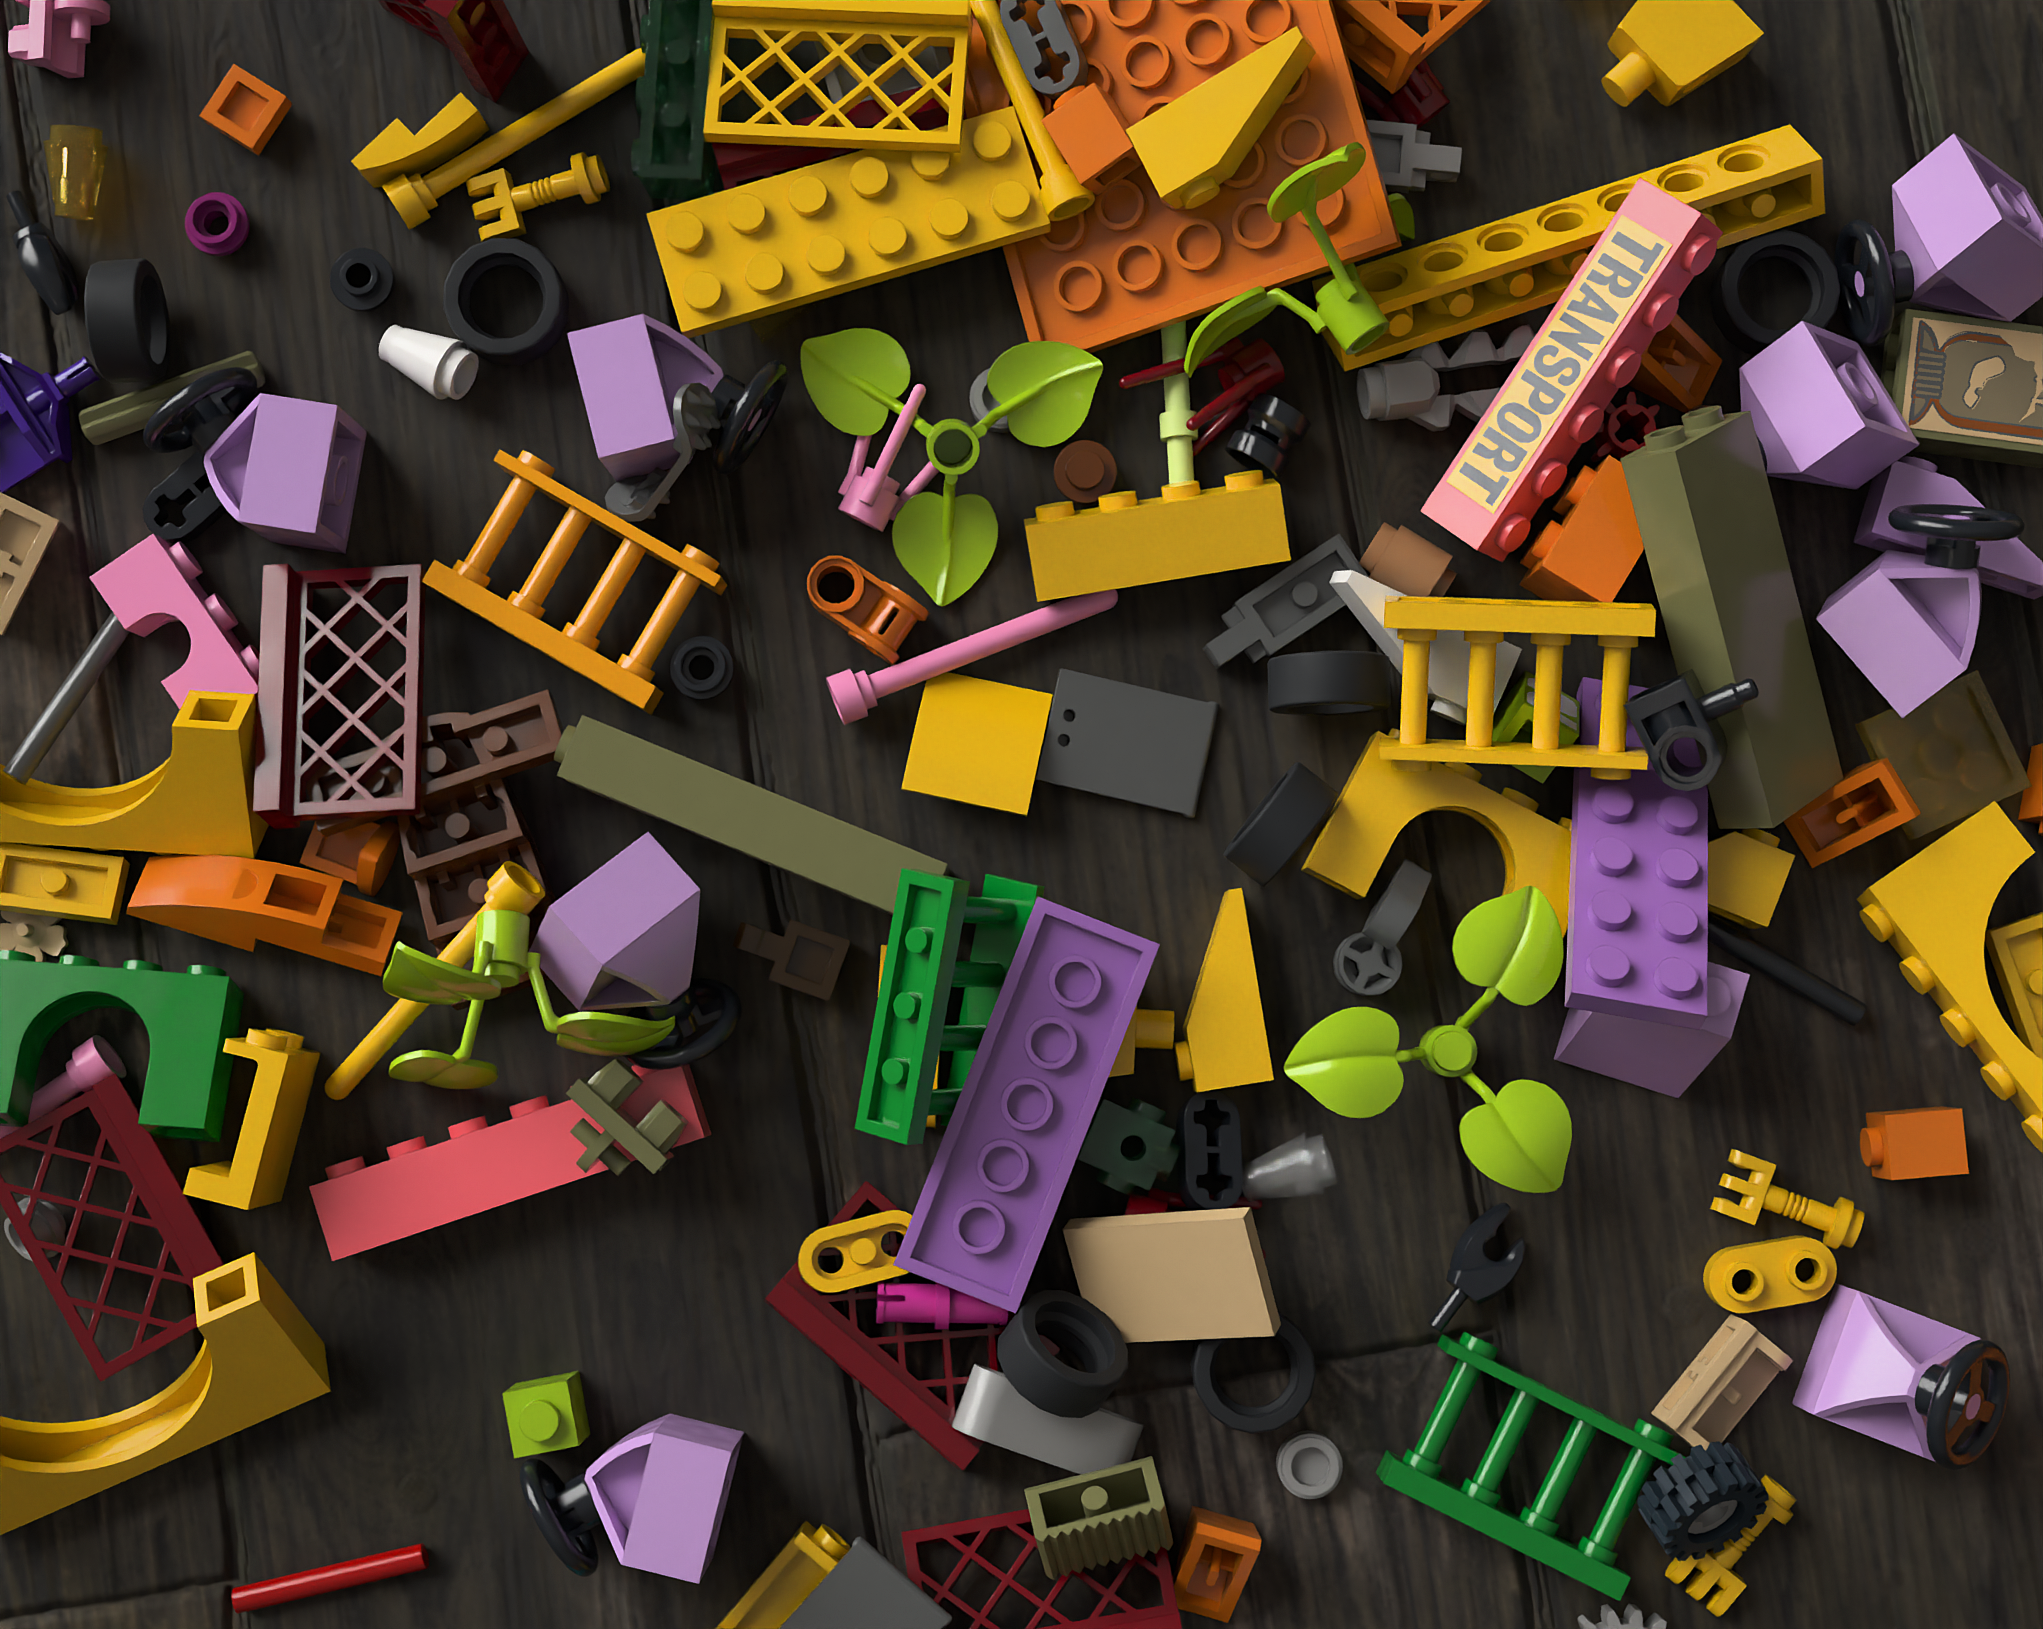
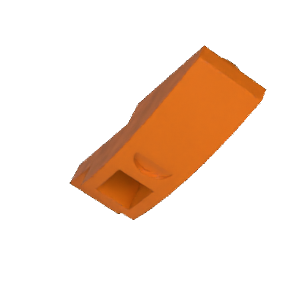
M175 854L149 857L127 906L126 914L250 952L254 951L259 939L382 976L400 926L403 912L342 894L341 890L344 879L313 870L244 857Z

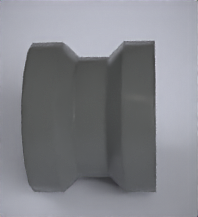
M1362 932L1344 939L1336 949L1333 959L1334 974L1340 985L1349 992L1362 996L1381 994L1392 988L1399 979L1403 966L1401 952L1397 945L1388 950Z

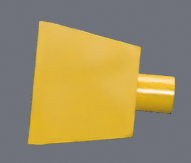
M1637 0L1607 43L1610 51L1620 62L1602 78L1601 82L1611 99L1623 107H1627L1646 89L1662 105L1667 107L1741 61L1751 51L1764 32L1733 0Z

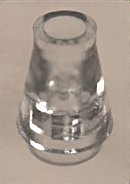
M1304 1132L1253 1161L1242 1164V1188L1248 1202L1268 1198L1324 1194V1187L1337 1184L1333 1161L1323 1134L1308 1138Z

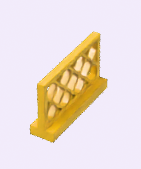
M712 0L715 20L703 129L706 142L961 153L969 47H971L973 27L970 0ZM729 38L756 39L767 50L742 71L727 57ZM802 41H819L830 54L804 74L786 54ZM836 42H844V43H842V44L839 46ZM866 43L882 44L893 57L868 77L850 56ZM929 46L954 47L953 63L933 79L913 60ZM778 62L795 82L770 102L752 82ZM841 64L859 85L837 103L833 104L815 84ZM904 67L923 87L897 107L879 86ZM727 72L732 79L724 85L725 73ZM951 83V93L949 97L943 91V89ZM741 90H744L761 108L760 111L745 123L721 122L722 106ZM807 92L825 112L808 126L792 125L781 112ZM870 95L888 113V116L873 128H856L844 115ZM934 98L949 113L948 131H920L908 117L930 99ZM772 120L775 124H767V123ZM834 123H836L839 127H830V126L833 125ZM899 125L903 130H896L895 128Z

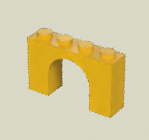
M1391 728L1388 736L1380 731L1374 733L1369 738L1301 871L1356 900L1364 898L1396 836L1410 820L1419 814L1429 811L1447 810L1458 812L1478 821L1496 840L1505 865V883L1501 896L1526 886L1538 888L1546 897L1557 916L1563 939L1568 929L1572 820L1561 817L1559 823L1556 824L1535 813L1539 804L1530 797L1506 787L1500 795L1479 784L1482 774L1465 763L1446 762L1443 765L1432 761L1430 771L1409 772L1392 769V760L1379 759L1380 737L1400 738V730Z

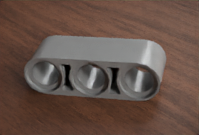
M978 1364L973 1365L952 1423V1428L967 1435L1080 1475L1131 1462L1144 1426L1137 1421L1103 1408H1099L1097 1412L1083 1418L1056 1416L1037 1408L1021 1396L1005 1377L1004 1373Z

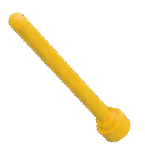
M970 0L971 8L1042 170L1043 176L1039 180L1042 188L1038 196L1047 217L1051 221L1071 218L1083 212L1094 203L1095 196L1093 191L1088 190L1079 183L1041 122L1046 115L1033 86L1026 78L1003 26L1000 9L996 0Z
M646 48L636 49L422 178L418 172L409 178L403 173L382 187L408 229L411 230L431 218L428 211L438 206L437 198L647 74L655 65V57Z
M511 861L504 862L487 882L489 890L484 895L486 901L484 906L436 959L463 968L474 956L478 914L489 910H510L527 916L545 896V891L539 881L522 866ZM400 998L325 1083L326 1094L334 1100H341L347 1097L430 1004Z

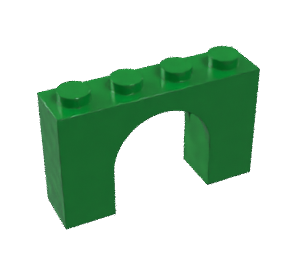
M0 950V1126L23 1127L28 1124L40 1059L44 1048L53 1034L70 1019L82 1013L101 1008H116L130 1011L140 1016L147 1028L150 1040V1058L138 1124L155 1138L220 1143L234 1054L223 1052L226 1038H237L244 992L229 976H226L227 972L213 966L190 965L187 967V973L164 972L161 965L142 960L124 961L123 968L99 967L100 963L97 960L77 955L60 956L59 963L35 962L36 957L31 954L13 950Z

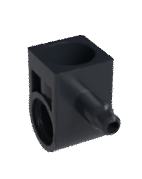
M1690 669L1632 696L1623 706L1660 779L1674 789L1691 791L1702 788L1712 781L1726 759L1728 745L1725 733L1717 718L1742 708L1746 702L1758 697L1759 690L1754 680L1747 678L1736 684L1730 683L1705 695L1693 669ZM1684 737L1694 738L1701 742L1706 749L1707 762L1699 767H1688L1680 763L1674 753V742Z

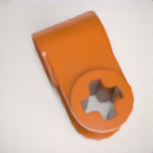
M827 556L820 559L811 567L807 577V591L813 607L821 615L848 632L847 634L864 648L891 665H895L900 657L896 651L917 620L925 621L930 614L924 606L892 584L881 581L852 560L843 556ZM832 572H842L848 575L854 583L852 595L841 603L825 601L818 593L819 583L825 575ZM897 612L898 614L893 619L885 633L882 635L879 634L888 622V620L890 619V617L892 616V614Z

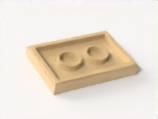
M1251 1207L1070 1219L1062 1229L1081 1297L1088 1300L1108 1316L1119 1329L1125 1343L1275 1336L1281 1326Z

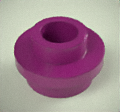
M212 192L202 195L191 204L185 217V231L189 240L201 252L211 256H225L237 251L246 241L250 230V220L246 209L236 198L226 193ZM218 217H227L229 221L227 230L220 235H211L210 225L212 221Z

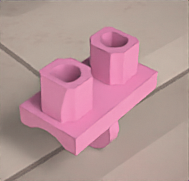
M15 0L30 8L29 24L14 26L9 31V55L29 66L45 67L68 79L84 77L85 44L90 43L91 25H102L110 21V5L103 0Z

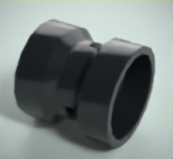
M1259 393L1247 411L1249 417L1247 425L1244 429L1235 431L1225 450L1234 460L1249 470H1262L1263 477L1268 479L1274 478L1276 481H1279L1289 464L1287 453L1292 445L1302 442L1311 423L1302 413L1282 400Z

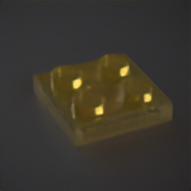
M1978 670L1949 682L1903 718L1894 708H1890L1855 724L1871 761L1886 757L1889 759L1921 812L1916 818L1901 824L1908 840L1919 838L1981 810L1993 801H2001L2032 787Z

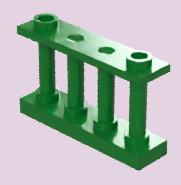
M901 868L855 1123L856 1130L905 1145L923 1144L928 1116L942 1115L940 1124L948 1126L1037 897L1043 898L1045 886L994 874H986L982 897H969V881L919 869ZM963 923H977L970 961H956ZM951 987H965L958 1025H944ZM939 1051H953L947 1089H933Z
M1464 1331L1459 1342L1442 1334L1437 1346L1458 1360L1415 1449L1408 1448L1404 1457L1386 1450L1375 1473L1384 1484L1620 1601L1631 1577L1615 1564L1618 1553L1613 1549L1656 1459L1658 1458L1673 1466L1671 1458L1680 1454L1670 1447L1674 1435L1638 1418L1634 1428H1631L1494 1360L1499 1348ZM1481 1371L1516 1387L1473 1479L1466 1477L1461 1487L1439 1476L1443 1466L1438 1461ZM1542 1400L1574 1416V1419L1532 1507L1524 1506L1519 1516L1497 1505L1502 1495L1496 1491L1539 1401ZM1598 1429L1632 1445V1448L1590 1537L1583 1535L1577 1545L1556 1534L1560 1524L1555 1519Z

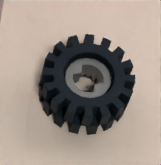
M1720 1441L1710 1442L1706 1451L1702 1445L1691 1448L1690 1456L1683 1458L1681 1453L1671 1458L1674 1465L1669 1469L1662 1466L1653 1473L1657 1481H1646L1642 1487L1645 1495L1638 1496L1637 1500L1640 1514L1670 1558L1676 1556L1678 1561H1686L1690 1555H1692L1694 1560L1704 1558L1708 1549H1711L1714 1554L1724 1550L1723 1543L1731 1539L1735 1543L1741 1539L1743 1535L1740 1531L1743 1528L1752 1529L1757 1524L1758 1520L1754 1515L1764 1514L1767 1508L1764 1501L1769 1500V1497L1765 1490L1766 1488L1739 1449H1736L1733 1444L1728 1442L1722 1446Z

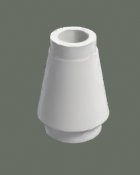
M392 325L386 330L380 341V359L390 363L391 366L437 399L441 400L450 397L458 400L469 391L475 380L478 370V357L474 352L468 350L467 345L462 340Z

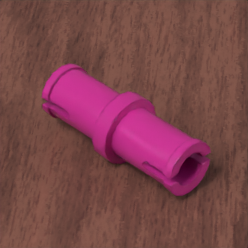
M877 1282V1324H883V1322L934 1323L935 1329L946 1330L949 1328V1323L1000 1324V1326H1007L1008 1310L940 1283Z

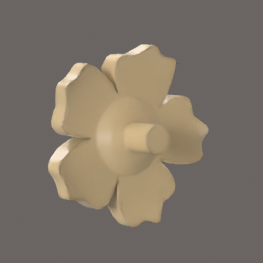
M1 911L2 918L10 923H0V950L28 953L36 957L35 962H46V953L60 957L69 943L66 938L67 928L56 925L62 918Z

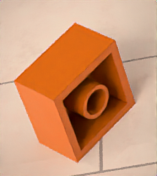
M1609 455L1595 469L1585 465L1576 478L1572 477L1552 508V510L1561 515L1558 522L1556 523L1551 520L1543 532L1539 531L1520 561V564L1529 569L1519 585L1543 600L1613 602L1644 550L1622 463Z

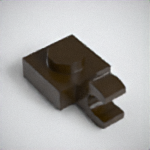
M790 919L784 937L741 922L733 946L775 961L768 980L829 1001L851 941Z

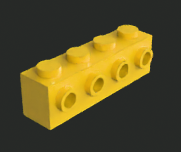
M1253 470L1224 476L1226 486L1200 490L1199 481H1184L1162 486V497L1137 501L1136 491H1124L1099 496V507L1074 511L1073 501L1035 507L1036 517L1024 519L1037 602L1290 561L1291 556L1280 484L1274 478L1264 480L1262 470Z

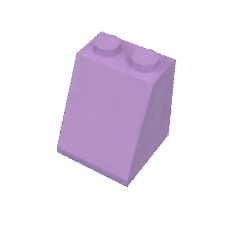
M1707 961V1017L1700 1030L1569 1008L1554 1060L1679 1098L1731 1039L1750 975Z

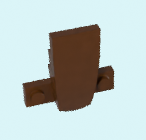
M548 689L470 715L468 712H444L422 718L420 814L396 816L407 874L415 880L428 941L435 946L438 956L486 903L484 895L489 890L487 882L506 861L514 862L525 868L539 881L545 891L543 899L527 915L530 918L528 952L549 906L557 901L534 838L507 778L509 775L554 761L556 748L564 730L554 697ZM397 730L383 739L382 742L385 743ZM404 745L395 753L402 760ZM374 747L335 761L352 776L379 748ZM389 759L362 787L374 798L402 797L403 770ZM328 763L324 764L307 781L306 788L310 802L327 801L346 782ZM356 792L349 800L365 798ZM387 816L315 821L318 831L325 837ZM474 956L466 963L463 969L473 970ZM540 968L544 982L551 980ZM528 972L520 975L519 984L512 987H501V994L498 997L532 986ZM462 999L457 1003L451 1004V1006L459 1011L470 1007L471 1000Z

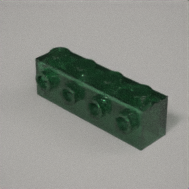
M649 0V14H643L641 18L640 45L642 53H645L646 57L644 76H639L636 83V109L638 115H641L640 138H634L631 165L633 176L639 178L651 198L694 200L714 193L716 157L712 142H706L703 134L715 20L712 0Z

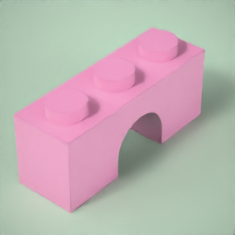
M151 534L89 577L125 630L145 638L169 622L181 621L186 626L191 638V650L188 659L180 669L161 681L179 709L182 707L190 690L255 694L257 708L260 653L252 645L245 649L231 630L238 625L236 617L218 594L214 593L208 597L196 579L203 571L197 560L183 543L179 541L172 545V543L161 537Z

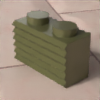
M1152 1456L1024 1489L1046 1576L1055 1580L1059 1573L1067 1577L1071 1570L1080 1574L1084 1566L1093 1570L1097 1563L1106 1567L1109 1560H1112L1118 1564L1122 1557L1131 1560L1135 1553L1144 1557L1148 1550L1155 1554L1160 1547L1170 1550L1174 1543Z

